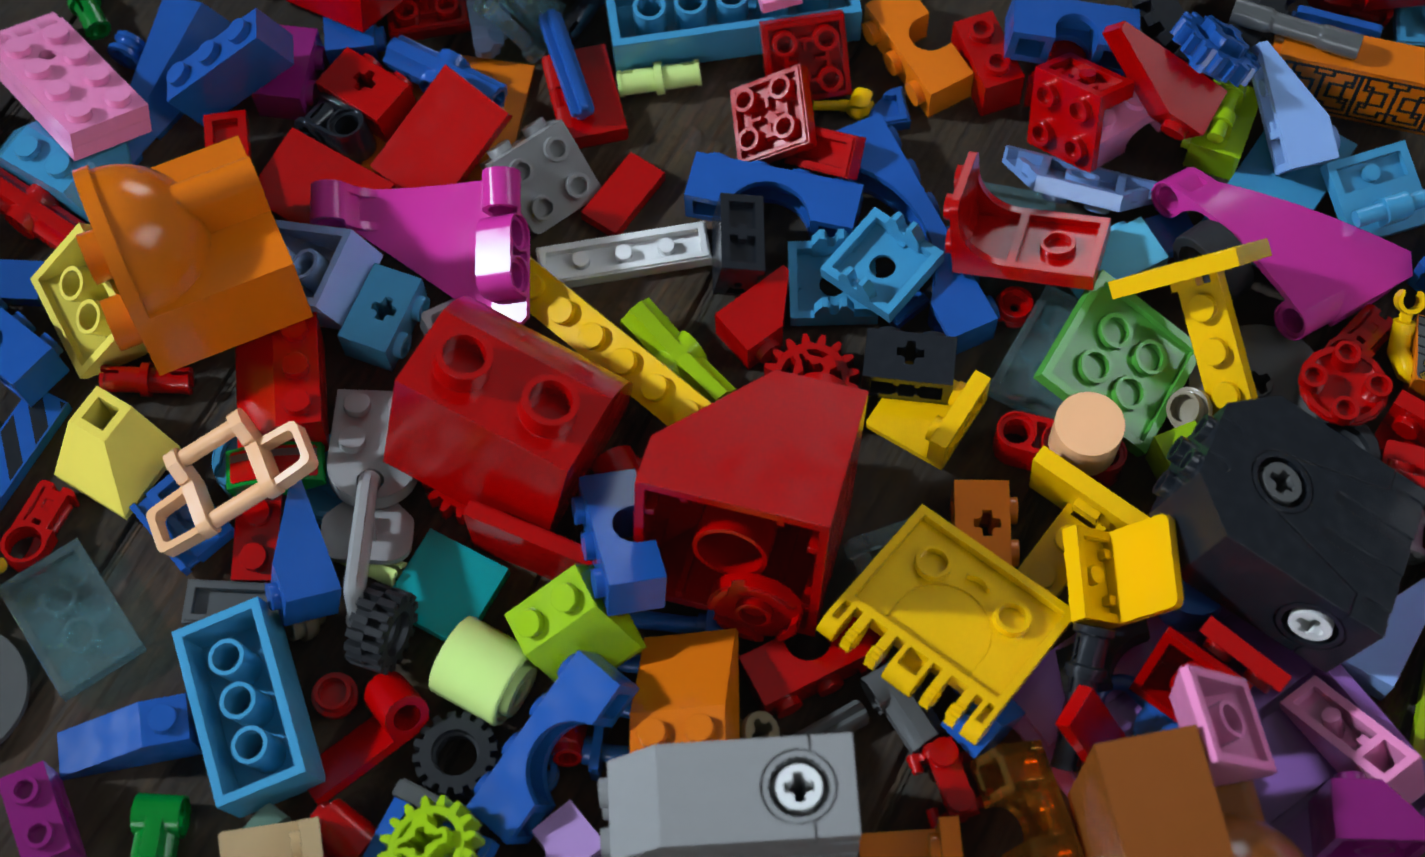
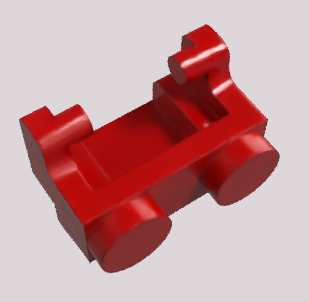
M952 736L948 738L940 737L931 743L924 744L922 751L911 754L906 758L913 776L924 773L922 765L930 764L946 812L941 816L937 807L926 811L931 829L936 828L939 817L959 816V823H964L968 817L980 814L979 808L988 806L995 801L991 790L983 791L981 796L975 798V793L969 785L962 764L974 759L966 751L959 753L958 746Z

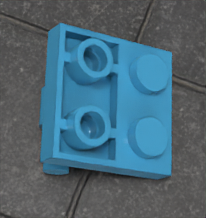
M1405 140L1329 162L1320 167L1339 220L1381 238L1425 225V189L1422 188Z

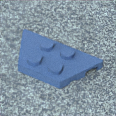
M1010 145L1005 147L1002 163L1032 191L1042 193L1041 197L1047 201L1064 204L1067 200L1083 203L1086 210L1098 214H1109L1110 210L1122 212L1153 204L1151 189L1157 181L1097 167L1092 172H1088L1055 156Z

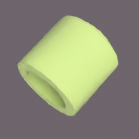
M468 616L456 626L443 644L433 664L428 687L430 691L474 716L480 717L490 725L498 726L503 724L509 717H512L523 705L535 682L537 666L524 656L516 639L474 616Z

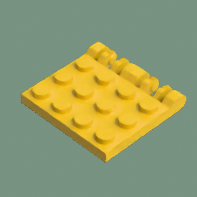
M921 504L827 611L819 622L816 631L833 642L845 630L854 616L857 620L849 628L839 644L843 650L849 653L857 647L868 628H871L882 637L866 654V659L863 662L865 663L864 665L873 671L887 656L893 645L900 649L884 669L881 678L908 698L919 688L929 672H932L937 677L925 690L918 702L926 710L937 703L946 686L950 685L962 694L957 702L949 707L943 720L952 729L965 715L971 704L975 703L978 707L965 722L959 735L976 746L1072 622L1069 605L927 506Z

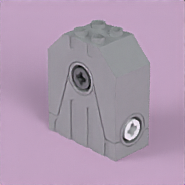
M852 732L810 735V738H808V735L655 744L607 761V777L598 778L599 806L603 812V820H609V827L600 828L601 857H858L861 827Z

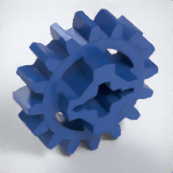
M1185 11L1170 31L1174 35L1172 40L1182 46L1180 51L1188 57L1189 65L1199 74L1204 73L1218 82L1226 83L1229 80L1235 87H1239L1240 84L1246 87L1261 67L1257 62L1259 58L1249 52L1250 45L1241 37L1242 32L1232 24L1228 25L1219 21L1213 15H1205L1202 18L1195 11L1192 14Z

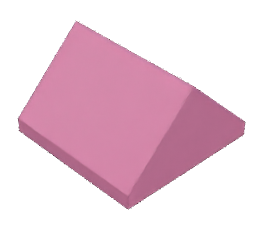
M1189 664L1179 668L1169 697L1179 727L1197 725L1214 786L1269 777L1277 773L1247 680Z

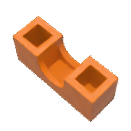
M872 0L866 3L864 23L861 25L864 37L871 46L876 45L880 50L886 68L893 76L898 75L905 85V91L910 102L914 106L919 105L929 118L971 96L974 73L952 43L931 51L920 49L913 44L927 37L929 12L920 0Z

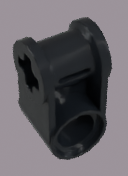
M320 92L316 97L317 103L305 117H298L294 121V126L297 130L356 163L367 160L376 150V140L362 112L339 101L327 92Z

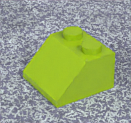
M574 564L504 614L524 656L554 682L558 679L557 672L561 664L578 650L598 653L617 668L647 648L629 613L607 616L603 598L594 597L591 585V569H595L594 565Z

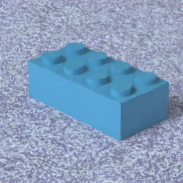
M257 596L171 632L216 808L242 818L257 812L268 803H279L326 782L323 764L286 632L278 610L271 611L268 603Z

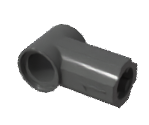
M888 661L859 679L860 685L873 708L880 715L885 714L910 754L922 751L924 744L931 743L937 738L945 737L947 731L940 725L942 722L932 707L926 710L919 705L918 702L923 695L921 685L908 698L881 678L884 669L890 662Z

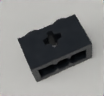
M884 326L878 329L868 328L861 389L869 391L868 396L949 405L948 400L953 389L958 337L946 336L938 331H927L924 333L903 332L899 328ZM905 361H912L913 364H906Z

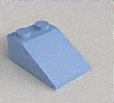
M275 220L294 263L311 312H317L320 327L340 330L374 263L380 264L384 255L352 229Z

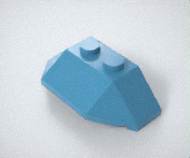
M37 120L14 130L0 146L1 168L16 176L28 186H31L33 183L41 186L64 209L87 222L89 220L78 194L72 170L89 165L92 169L102 165L132 164L129 146L126 142L74 161Z

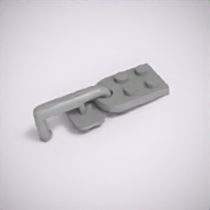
M337 390L327 457V472L333 492L343 502L323 516L320 531L331 561L347 563L343 593L347 611L345 619L348 627H351L352 623L349 620L351 612L355 613L357 610L356 602L358 598L364 599L363 591L367 588L369 565L399 563L410 554L413 545L414 519L398 503L413 491L418 480L383 462L393 391Z

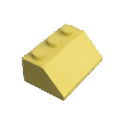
M79 222L30 280L79 378L88 379L98 375L99 372L103 373L100 370L102 365L121 366L145 356L148 351L144 343L120 351L100 305V300L116 295L119 291L113 279L96 285L76 239L77 234L91 230L92 227L90 224Z

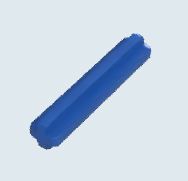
M547 9L545 13L539 15L538 23L570 114L578 120H584L587 116L593 115L595 107L562 14L556 12L555 9Z

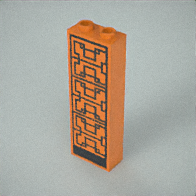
M1274 36L1271 44L1272 47L1329 116L1425 136V48L1364 36L1355 60L1319 50L1307 43L1283 36Z

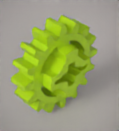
M427 795L422 796L419 809H415L407 803L404 805L406 816L402 820L391 817L389 822L395 828L392 835H381L379 839L388 847L387 851L377 855V857H479L474 853V850L485 845V839L476 832L482 825L470 814L471 811L459 801L453 803L447 796L440 795L435 803ZM443 822L453 824L455 830L451 831L446 826L444 827Z

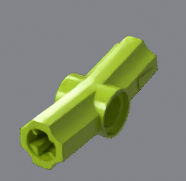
M649 297L638 302L620 320L619 325L631 338L712 403L736 391L707 361L704 350L694 337L686 331L679 332Z

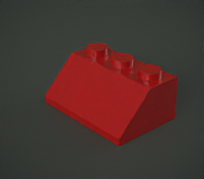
M312 312L313 317L236 347L237 408L243 409L248 414L262 435L289 421H294L306 429L310 441L322 442L326 452L329 450L325 344L317 312ZM237 439L238 448L244 447Z

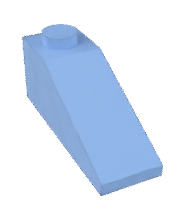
M1268 40L1252 46L1249 52L1259 58L1257 62L1261 65L1259 71L1252 78L1275 175L1324 164L1340 158L1338 153L1340 136L1337 128L1331 124L1329 114Z
M1425 578L1397 595L1392 613L1389 615L1384 637L1341 663L1367 694L1380 701L1394 688L1425 626Z

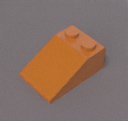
M737 629L645 637L644 643L647 648L642 650L635 684L640 689L633 697L630 710V753L655 744L740 739Z

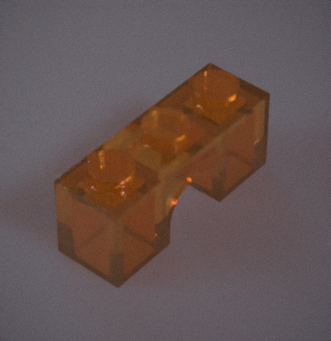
M1041 739L998 744L969 762L985 808L1002 807L1009 810L1018 819L1022 827L1023 843L1002 854V857H1084Z

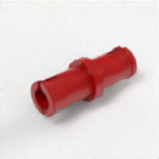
M142 362L140 367L108 365L100 367L101 372L104 373L99 372V387L107 392L140 393L141 397H152L153 393L192 395L193 389L190 388L194 387L192 367L179 368L161 376L153 363Z

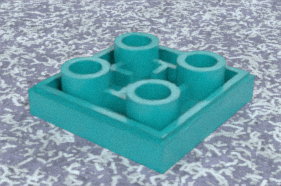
M430 528L393 587L410 592L417 597L415 601L418 602V609L415 613L418 614V619L413 625L445 642L456 626L466 617L474 616L481 621L483 620L509 578L510 571L509 568Z

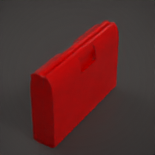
M605 44L574 49L595 107L593 115L587 116L584 120H578L571 116L550 55L541 59L556 120H563L579 149L627 140L629 137L628 127Z

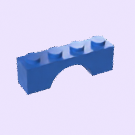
M696 151L684 193L685 216L712 221L720 193L763 196V203L778 204L796 213L806 226L809 241H811V237L819 229H825L828 237H834L838 229H845L851 234L858 224L862 208L864 184L855 183L850 179L842 177L829 178L814 175L804 169L788 170L773 167L766 162L758 160L748 162L733 159L718 152L708 154Z
M578 650L575 654L570 655L564 660L557 672L558 679L548 693H544L533 703L529 711L531 717L520 732L513 734L506 741L501 751L503 755L493 770L487 772L479 779L474 787L475 795L466 808L506 844H529L534 837L532 830L544 821L555 808L556 804L551 796L547 782V765L550 754L558 740L569 730L584 724L613 727L640 689L598 653Z

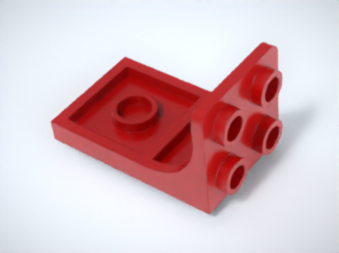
M973 151L968 152L964 165L957 166L954 176V193H947L944 201L943 218L950 221V227L947 230L945 239V252L952 256V272L1094 290L1111 232V218L1023 208L1008 204L993 195L983 183L980 175L979 152Z

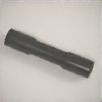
M1236 0L1229 19V23L1307 43L1319 50L1352 60L1356 59L1364 38L1363 34L1329 24L1314 23L1248 0Z

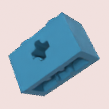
M374 263L337 335L345 355L393 372L399 358L404 359L408 354L412 343L411 334L417 322L421 321V314L428 310L430 306V299L427 296L423 280Z

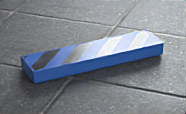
M48 392L32 407L23 400H20L0 428V512L72 411V407L68 402Z

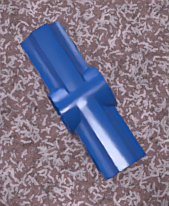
M403 35L397 38L393 37L387 45L386 53L382 60L384 68L392 73H401L409 81L419 85L423 93L446 64L500 107H504L505 98L508 94L507 85L472 69L467 60L455 51L442 49L440 52H436Z

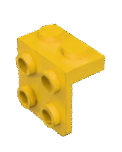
M1159 514L1110 532L1081 525H1073L1062 529L1071 622L1114 629L1177 610L1183 605L1184 595L1176 528L1172 516Z

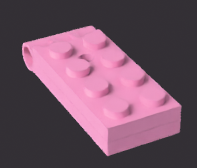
M51 12L0 30V81L74 161L152 132L148 103L63 17L60 18L55 12Z

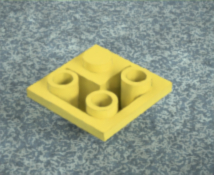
M96 386L68 421L54 475L128 520L133 513L129 507L133 503L136 505L146 497L145 494L152 489L166 471L162 458L163 455L174 448L181 450V447L131 405Z

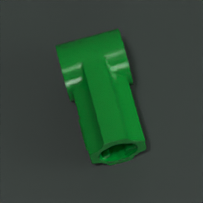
M140 792L136 794L130 815V828L134 836L130 857H177L179 839H184L190 824L191 803L188 796Z

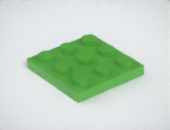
M1102 269L1098 273L1094 290H1084L1033 378L1062 401L1080 392H1096L1113 400L1121 409L1125 419V432L1122 441L1129 452L1139 457L1147 453L1154 436L1157 435L1167 417L1166 405L1168 399L1173 393L1184 387L1197 362L1190 337L1137 295L1132 294L1112 299L1108 282L1116 279Z

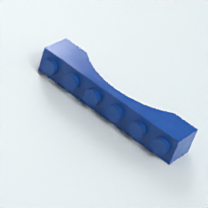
M878 113L836 130L866 138L858 179L852 181L864 184L863 192L877 198L895 212H901L908 226L913 221L918 223L925 235V240L944 251L945 261L931 276L932 298L927 322L931 330L944 333L946 336L958 337L956 354L993 339L997 322L1000 319L998 306L992 296H985L979 286V276L952 272V256L945 252V239L950 226L945 227L939 216L940 209L935 196L931 192L926 193L922 187L916 163L911 158L906 159L903 154L901 140L895 127L892 125L888 127L882 115Z

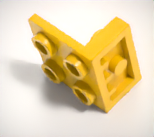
M912 361L905 362L906 364H913ZM975 370L967 383L961 380L958 382L954 379L952 393L948 400L949 405L881 398L868 417L866 428L942 470L986 403L991 378Z

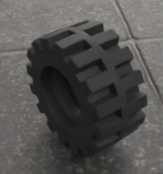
M456 711L447 712L446 718L441 719L439 715L432 718L433 724L430 727L427 725L422 727L420 730L422 736L420 739L416 738L413 745L415 749V754H412L413 764L421 783L428 791L438 796L445 795L453 803L456 801L460 802L462 799L470 802L475 795L474 787L484 774L493 770L501 759V751L493 731L480 717L476 719L468 712L463 711L462 715H457ZM455 740L469 741L477 749V759L473 767L461 775L452 776L444 773L438 766V756L442 748Z

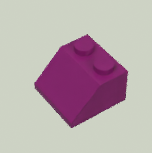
M1358 771L1339 772L1334 774V778H1330L1308 801L1312 857H1420L1425 853V818L1382 779H1365V773Z

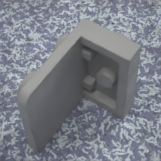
M543 117L525 126L521 130L524 136L511 144L507 139L486 152L489 159L479 164L482 170L493 166H508L521 171V214L525 217L529 230L534 234L545 232L588 204L601 188L599 181L563 120L545 122Z

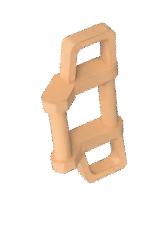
M237 408L226 415V422L181 450L174 448L164 454L162 458L166 469L181 487L151 507L146 513V518L158 551L170 557H175L207 539L209 540L220 533L222 530L221 526L266 498L275 499L318 467L319 462L306 429L294 421H289L262 435L248 414L243 409ZM234 437H237L246 450L257 483L219 507L214 508L207 486L192 464ZM294 438L300 452V458L296 463L280 473L271 450ZM187 504L195 527L171 540L166 527V519Z

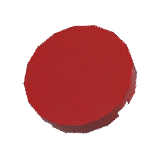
M745 572L725 574L715 580L707 601L708 610L712 609L715 612L713 619L720 627L724 629L736 628L738 637L755 642H763L765 636H776V642L785 641L794 636L800 626L804 613L801 600L790 588L772 578Z

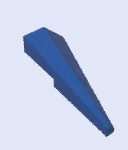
M193 0L161 1L130 84L148 103L152 132L126 141L129 146L132 164L138 165L143 160L142 153L156 138L161 140L184 115L183 112L167 102L166 77L169 69L176 62L183 61L197 51L202 43L212 40L222 33L232 23L202 2Z

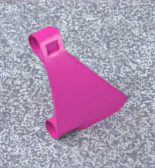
M493 166L482 170L481 181L415 188L368 189L331 179L317 180L311 183L310 224L352 229L455 300L465 295L470 296L521 324H524L530 318V232L528 223L521 214V171L519 169L508 166Z
M1188 167L1157 182L1151 189V198L1155 209L1166 218H1173L1188 210L1197 211L1204 214L1210 220L1221 223L1234 234L1241 244L1268 238L1272 256L1254 261V263L1285 299L1275 309L1274 321L1278 331L1289 340L1297 341L1327 324L1329 327L1338 324L1361 311L1367 304L1374 303L1394 287L1413 276L1411 251L1368 231L1304 206L1257 191L1218 182L1195 167Z

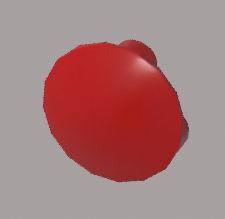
M1349 340L1338 342L1336 346L1326 347L1312 353L1302 364L1298 377L1300 396L1308 408L1324 421L1340 426H1360L1374 420L1386 407L1388 397L1393 389L1392 380L1384 373L1378 362L1364 353L1358 344Z

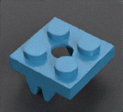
M874 207L820 267V273L822 278L890 323L945 261L944 251L925 240V235L918 223L913 221L908 226L901 212L898 211L890 217ZM881 257L891 259L896 265L894 273L886 278L874 276L870 272V265L875 259Z
M819 229L811 237V241H788L790 326L864 325L878 323V315L845 292L836 296H828L820 290L819 284L823 279L820 267L850 235L845 229H838L834 237H828L825 229ZM875 260L870 265V272L874 276H876Z

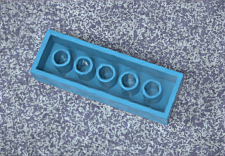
M605 0L616 71L653 67V62L661 61L662 65L689 62L695 59H699V63L763 54L760 21L842 9L844 12L847 42L858 41L861 36L862 8L860 0H803V4L762 14L758 0Z

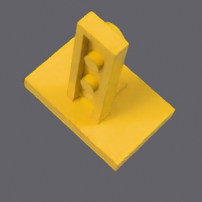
M1268 238L1149 269L1108 282L1112 299L1170 285L1172 293L1178 292L1204 391L1210 397L1213 405L1212 416L1227 403L1258 399L1224 270L1272 256ZM1209 274L1211 282L1204 283L1202 276Z
M1043 445L1032 460L1029 487L1061 508L1062 511L1018 570L1058 598L1068 584L1062 529L1073 525H1081L1110 532L1150 517Z

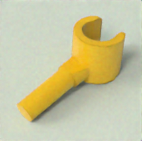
M855 88L850 100L814 101L813 110L846 112L851 118L860 121L867 118L873 108L874 102L871 101L873 93L866 88Z

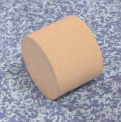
M1096 392L1074 394L1065 399L1056 412L1049 435L1048 447L1088 476L1100 474L1113 463L1125 432L1124 415L1119 406L1105 395Z

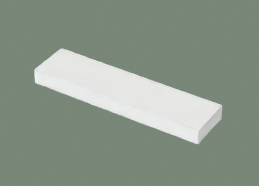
M705 221L536 248L538 263L569 288L712 265V255Z

